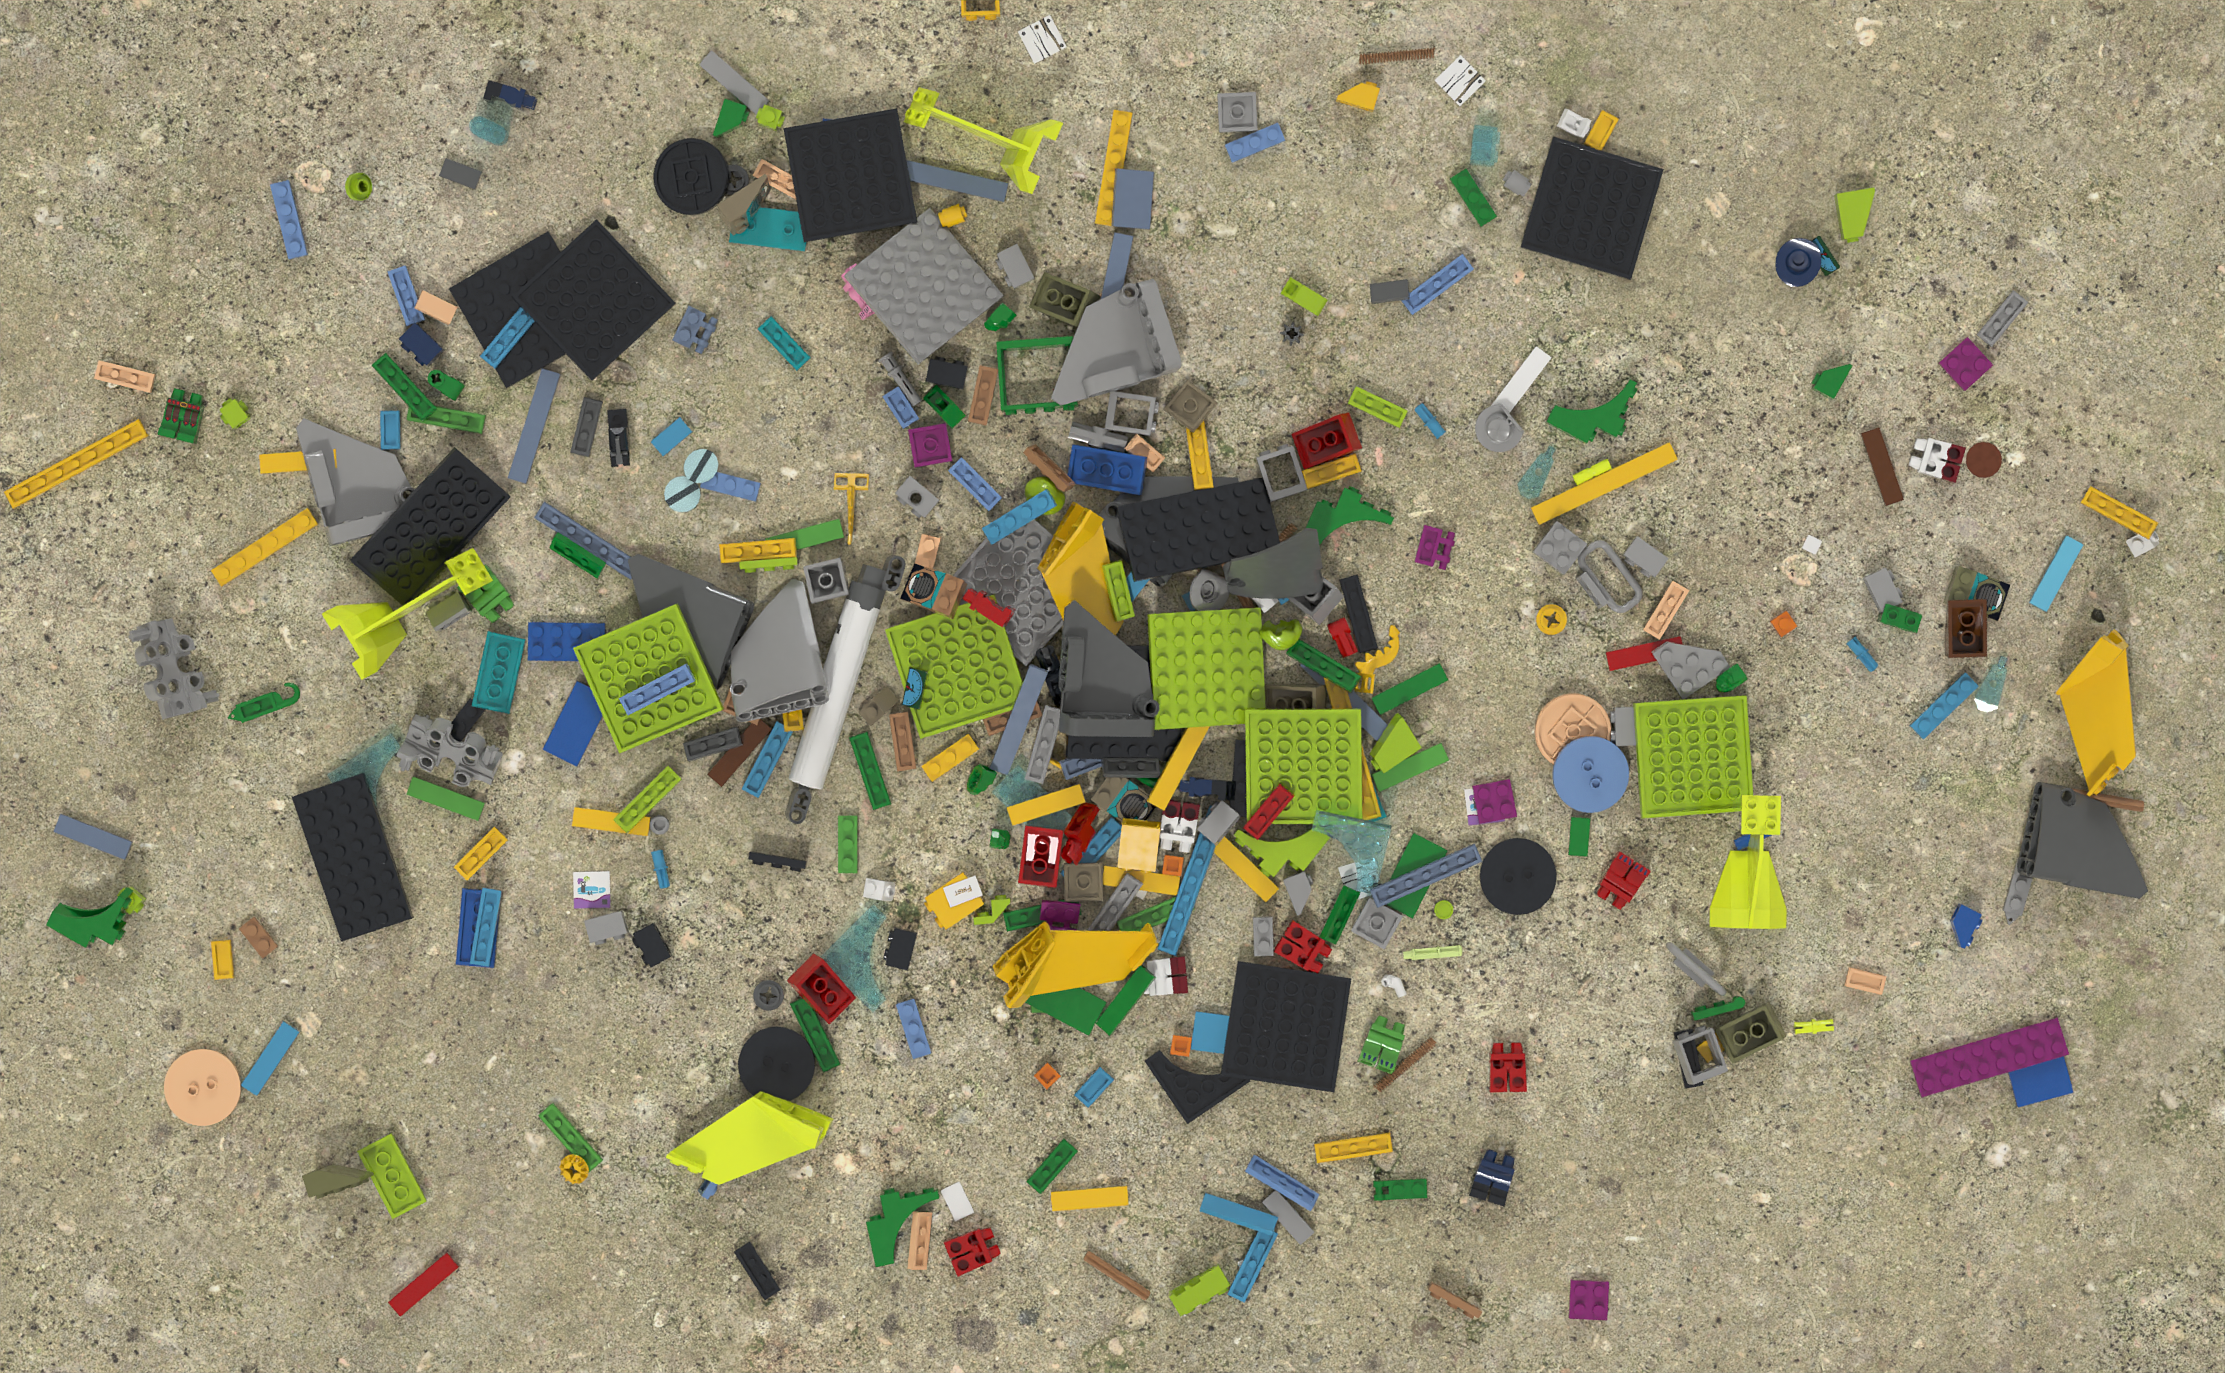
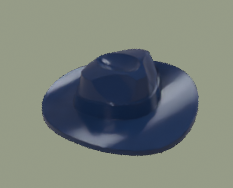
M1794 238L1785 242L1776 256L1775 267L1777 275L1782 282L1792 287H1801L1810 283L1817 276L1821 267V253L1817 245L1805 238Z

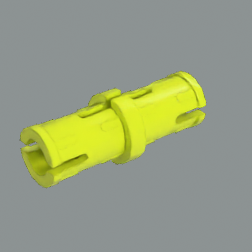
M1811 1019L1808 1022H1794V1027H1802V1029H1794L1795 1034L1811 1032L1812 1034H1817V1032L1834 1031V1026H1826L1834 1024L1833 1019L1820 1021Z

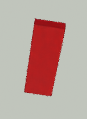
M1279 783L1243 828L1258 840L1295 795Z

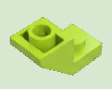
M1291 277L1280 293L1316 316H1319L1328 301Z
M996 895L995 899H991L992 915H989V912L977 913V916L973 917L974 925L994 923L1009 905L1011 898H1006V895Z

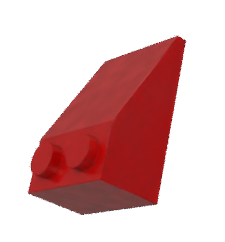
M1350 413L1336 415L1291 434L1304 470L1362 449Z
M1025 826L1018 884L1056 888L1063 830Z
M812 954L787 979V982L829 1025L856 999L854 994L824 959L815 954Z

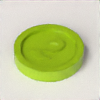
M1441 900L1436 903L1434 913L1440 919H1448L1453 914V906L1449 901Z

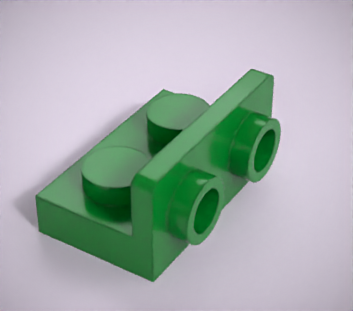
M1885 604L1883 613L1879 614L1877 622L1911 633H1917L1922 614Z

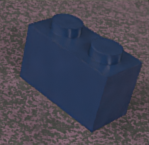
M415 322L399 338L402 342L400 346L408 353L412 351L416 355L414 359L421 366L424 364L430 366L445 351Z

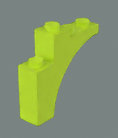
M1315 824L1311 829L1298 837L1284 841L1257 840L1239 829L1233 834L1236 837L1234 841L1242 847L1247 845L1251 849L1249 853L1255 858H1263L1258 865L1262 867L1260 871L1267 877L1270 875L1275 877L1288 859L1291 861L1289 865L1296 871L1299 869L1304 871L1332 836L1319 824Z

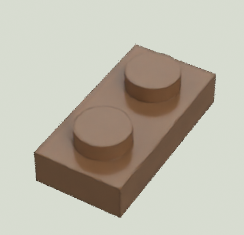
M256 917L251 918L239 928L262 959L279 947Z

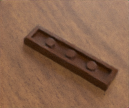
M1880 428L1861 433L1884 505L1888 506L1904 500Z
M761 719L758 725L751 723L741 735L743 746L728 750L707 775L723 787L772 728Z

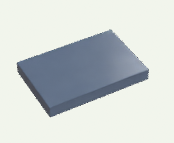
M1115 169L1112 227L1150 229L1154 172Z

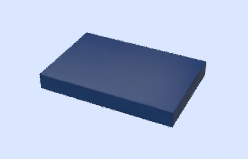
M2064 1057L2008 1073L2017 1107L2074 1093Z

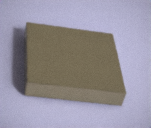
M1186 380L1163 410L1194 433L1217 405V402L1189 380Z
M1064 863L1065 902L1103 901L1102 863H1079L1078 865Z

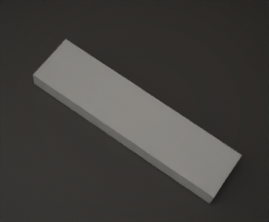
M712 50L699 64L756 115L759 108L763 109V106L770 102Z
M1045 705L1027 768L1026 780L1040 784L1044 783L1059 730L1060 709Z
M1127 872L1087 931H1111L1143 883Z

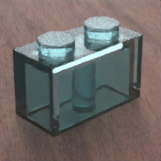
M1473 126L1469 165L1493 167L1494 163H1497L1498 151H1495V147L1500 142V132H1497L1498 127Z

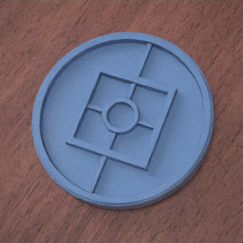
M1597 736L1581 737L1568 743L1556 757L1552 770L1553 785L1558 796L1569 807L1586 813L1600 812L1613 806L1623 796L1629 781L1628 763L1622 751L1611 741Z

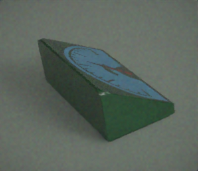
M1821 236L1811 240L1820 250V269L1823 274L1828 276L1839 269L1840 265Z
M909 667L902 705L921 709L928 671Z

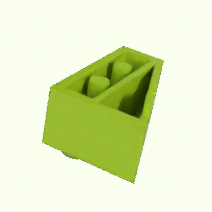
M1217 1264L1169 1291V1298L1181 1317L1195 1310V1307L1208 1303L1214 1295H1222L1229 1290L1227 1287L1230 1286V1283L1220 1265Z

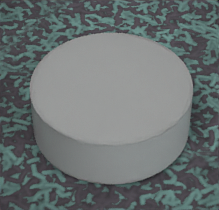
M662 815L655 816L650 822L652 832L658 835L666 833L670 827L669 820Z

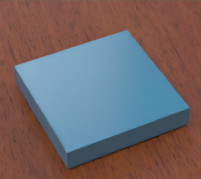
M1196 1011L1191 1050L1223 1054L1229 1015Z

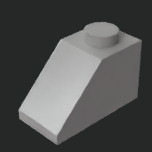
M1305 871L1283 879L1297 916L1302 913L1312 890L1310 885L1313 884L1310 874H1305Z

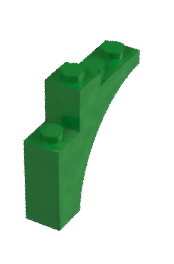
M1631 379L1628 380L1625 387L1615 398L1596 408L1571 410L1554 405L1545 423L1584 444L1594 440L1597 434L1594 431L1595 428L1614 438H1617L1618 435L1622 436L1626 429L1624 425L1626 420L1619 416L1620 414L1624 416L1629 405L1626 403L1629 397L1633 399L1638 390L1635 387L1637 382Z
M1349 486L1348 489H1343L1335 508L1332 507V503L1326 500L1317 501L1305 529H1317L1320 546L1330 533L1345 524L1369 520L1391 525L1394 517H1391V512L1382 508L1380 511L1373 509L1374 505L1369 502L1363 501V503H1360L1359 501L1362 495L1358 494L1360 490Z
M126 887L116 901L98 909H77L60 902L52 911L46 926L84 948H87L90 943L94 944L97 938L113 946L117 940L121 941L126 933L124 930L126 922L123 921L126 915L124 910L130 906L133 900L130 898L133 890Z
M934 1187L922 1189L923 1193L919 1194L911 1191L904 1193V1197H901L900 1190L895 1191V1188L883 1190L884 1193L880 1194L884 1217H881V1214L869 1217L870 1220L866 1221L875 1267L895 1263V1242L902 1224L917 1208L930 1201L939 1199V1189L934 1190Z

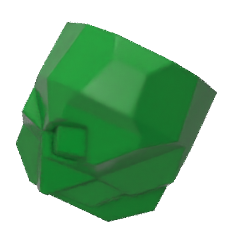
M1001 303L984 323V326L988 331L996 332L1000 328H1007L1017 315L1004 303Z
M1736 663L1718 676L1716 688L1719 692L1726 693L1744 683L1748 678Z
M979 763L973 768L968 778V793L978 795L980 792L985 791L989 785L993 784L997 772Z
M992 828L989 847L995 849L1008 848L1011 835L1007 830Z

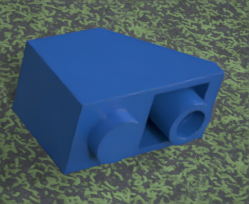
M1958 904L1950 922L1958 946L1965 949L1973 941L1974 937L1972 934L1974 930H1978L1982 923V919H1980L1982 914L1962 904Z

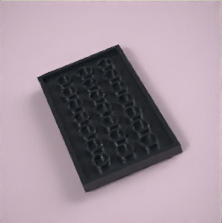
M454 447L350 561L404 606L419 597L447 566L445 562L456 557L511 496Z
M1263 477L1116 507L1134 582L1226 564L1231 559L1252 555L1280 543Z
M365 773L292 796L341 942L414 918Z

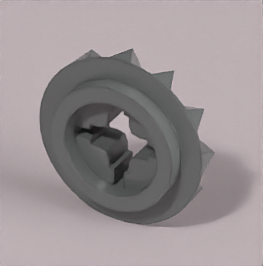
M728 165L730 179L731 172H733L736 178H742L736 182V188H734L732 183H729L726 192L728 195H733L749 183V176L746 170L739 165Z
M765 980L755 987L753 999L760 1009L771 1011L777 1009L782 1004L784 992L779 983ZM769 987H771V994L777 997L770 998L767 1004L766 997L760 995V993H767Z

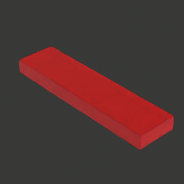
M1681 636L1605 652L1609 671L1654 662L1656 659L1651 653L1653 650L1667 641L1682 644Z
M448 1253L444 1254L388 1303L401 1317L458 1269V1264Z

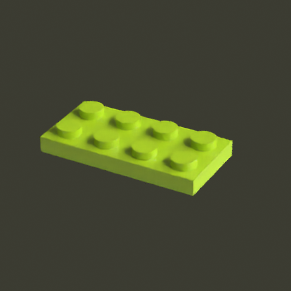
M392 1133L357 1151L366 1170L374 1173L371 1179L392 1219L427 1202Z

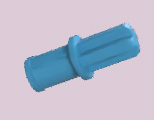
M1423 403L1414 409L1425 423L1424 426L1429 428L1436 439L1446 432L1435 419L1437 417H1434Z
M1856 636L1846 643L1857 656L1856 659H1859L1869 672L1874 671L1878 667L1877 662L1868 653L1869 649H1865Z
M663 850L651 852L655 868L653 871H656L660 889L668 888L670 886L666 870L668 866L665 863Z

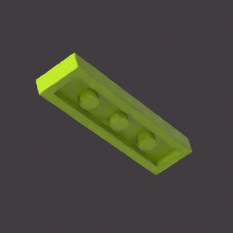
M667 766L613 820L628 834L682 779Z

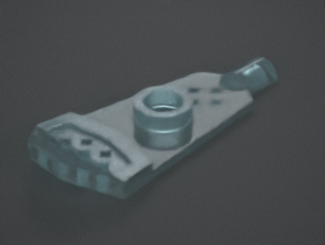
M1549 445L1545 453H1540L1518 482L1519 493L1527 499L1539 497L1554 462L1552 458L1556 450L1554 447ZM1538 468L1542 470V475L1540 476L1535 474V470Z
M2000 656L1998 664L1992 665L1974 698L1977 709L1989 712L1998 708L2007 674L2005 665L2008 658ZM1995 680L1997 683L1994 688L1990 686V681Z

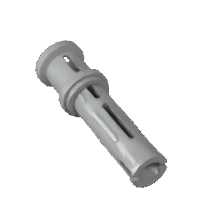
M891 351L879 359L878 362L883 364L888 371L887 375L893 377L913 407L922 399L902 372V365L897 363L893 357L894 353Z

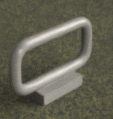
M1596 540L1584 548L1578 556V565L1584 573L1576 579L1598 609L1607 604L1614 612L1625 613L1641 601L1642 589L1612 547L1605 541ZM1597 548H1602L1635 591V596L1622 606L1615 603L1585 562L1586 556Z
M1672 942L1666 943V948L1676 957L1673 963L1700 987L1707 984L1721 996L1726 995L1725 988L1712 978L1714 972L1687 948L1681 950Z

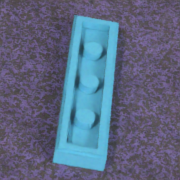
M2067 535L2065 536L2030 599V604L2047 612L2082 549V543Z

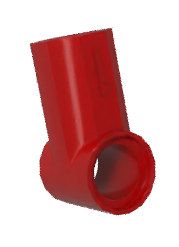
M1345 617L1327 624L1328 630L1333 640L1336 641L1343 658L1358 652Z

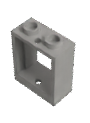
M1116 391L1110 392L1105 429L1150 436L1151 432L1155 433L1156 421H1153L1154 413L1158 414L1159 402H1155L1156 397ZM1117 397L1150 402L1146 430L1113 425Z
M1288 444L1277 447L1278 451L1273 453L1270 450L1259 453L1260 457L1256 458L1270 502L1307 490L1294 447H1289ZM1290 452L1300 484L1273 493L1263 461Z
M1705 1025L1695 1028V1032L1691 1034L1688 1032L1677 1035L1678 1039L1673 1040L1688 1084L1694 1085L1728 1071L1714 1030ZM1705 1035L1715 1065L1693 1074L1682 1044Z

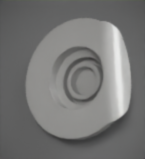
M1500 403L1484 409L1478 416L1475 425V432L1479 442L1485 448L1494 452H1505L1514 448L1524 434L1522 427L1504 405Z
M1203 568L1191 583L1190 601L1192 606L1197 611L1220 610L1226 603L1229 592L1225 577Z

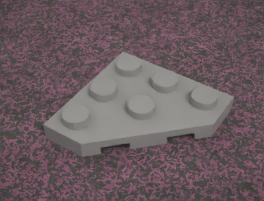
M1667 641L1651 652L1683 700L1731 668L1718 650Z

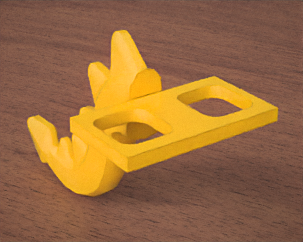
M835 473L834 490H847L848 545L852 544L855 490H868L869 474ZM839 477L847 478V485H837L836 479ZM856 478H866L867 484L865 486L855 485Z
M1390 625L1389 636L1392 637V640L1388 641V644L1391 648L1385 646L1383 648L1384 654L1381 650H1377L1375 656L1366 653L1365 662L1355 663L1359 671L1357 674L1362 677V683L1359 689L1358 682L1354 692L1373 694L1374 670L1391 663L1396 657L1399 650L1398 635L1400 632L1394 625ZM1370 677V678H1371V684H1370V689L1368 690V689H1367L1368 678Z

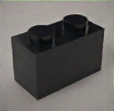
M935 356L934 359L929 361L926 382L964 390L968 366H964L965 362L954 360L953 363L946 362V358Z
M655 922L633 933L634 938H632V941L636 948H640L643 952L641 958L646 966L649 964L650 967H653L672 957Z
M895 927L894 931L890 930L888 941L891 942L890 948L885 949L883 960L886 961L885 965L908 971L918 933Z

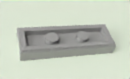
M2013 290L1976 335L1992 347L2028 304V301Z
M1274 1190L1262 1201L1268 1210L1278 1217V1221L1300 1245L1314 1233L1313 1229L1278 1191Z

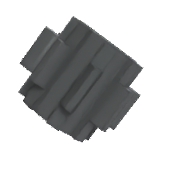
M1292 322L1290 327L1284 324L1286 331L1280 332L1281 335L1285 336L1282 342L1289 341L1290 346H1292L1294 341L1299 344L1298 337L1304 336V334L1299 333L1301 326L1294 327V322ZM1291 329H1294V333H1297V336H1294L1293 339H1290V336L1286 334Z

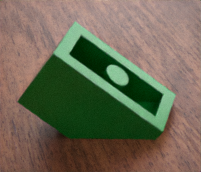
M724 99L713 136L719 138L741 127L743 122L746 123L750 114L747 111L748 107Z
M1847 364L1822 371L1820 374L1816 373L1811 382L1814 384L1811 389L1833 400L1853 365Z
M937 385L923 397L952 429L966 416Z

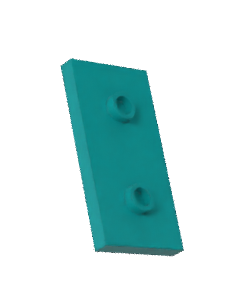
M760 207L743 233L732 235L730 232L729 243L806 252L807 242L804 243L799 213L796 211Z
M487 631L471 706L510 714L525 639Z

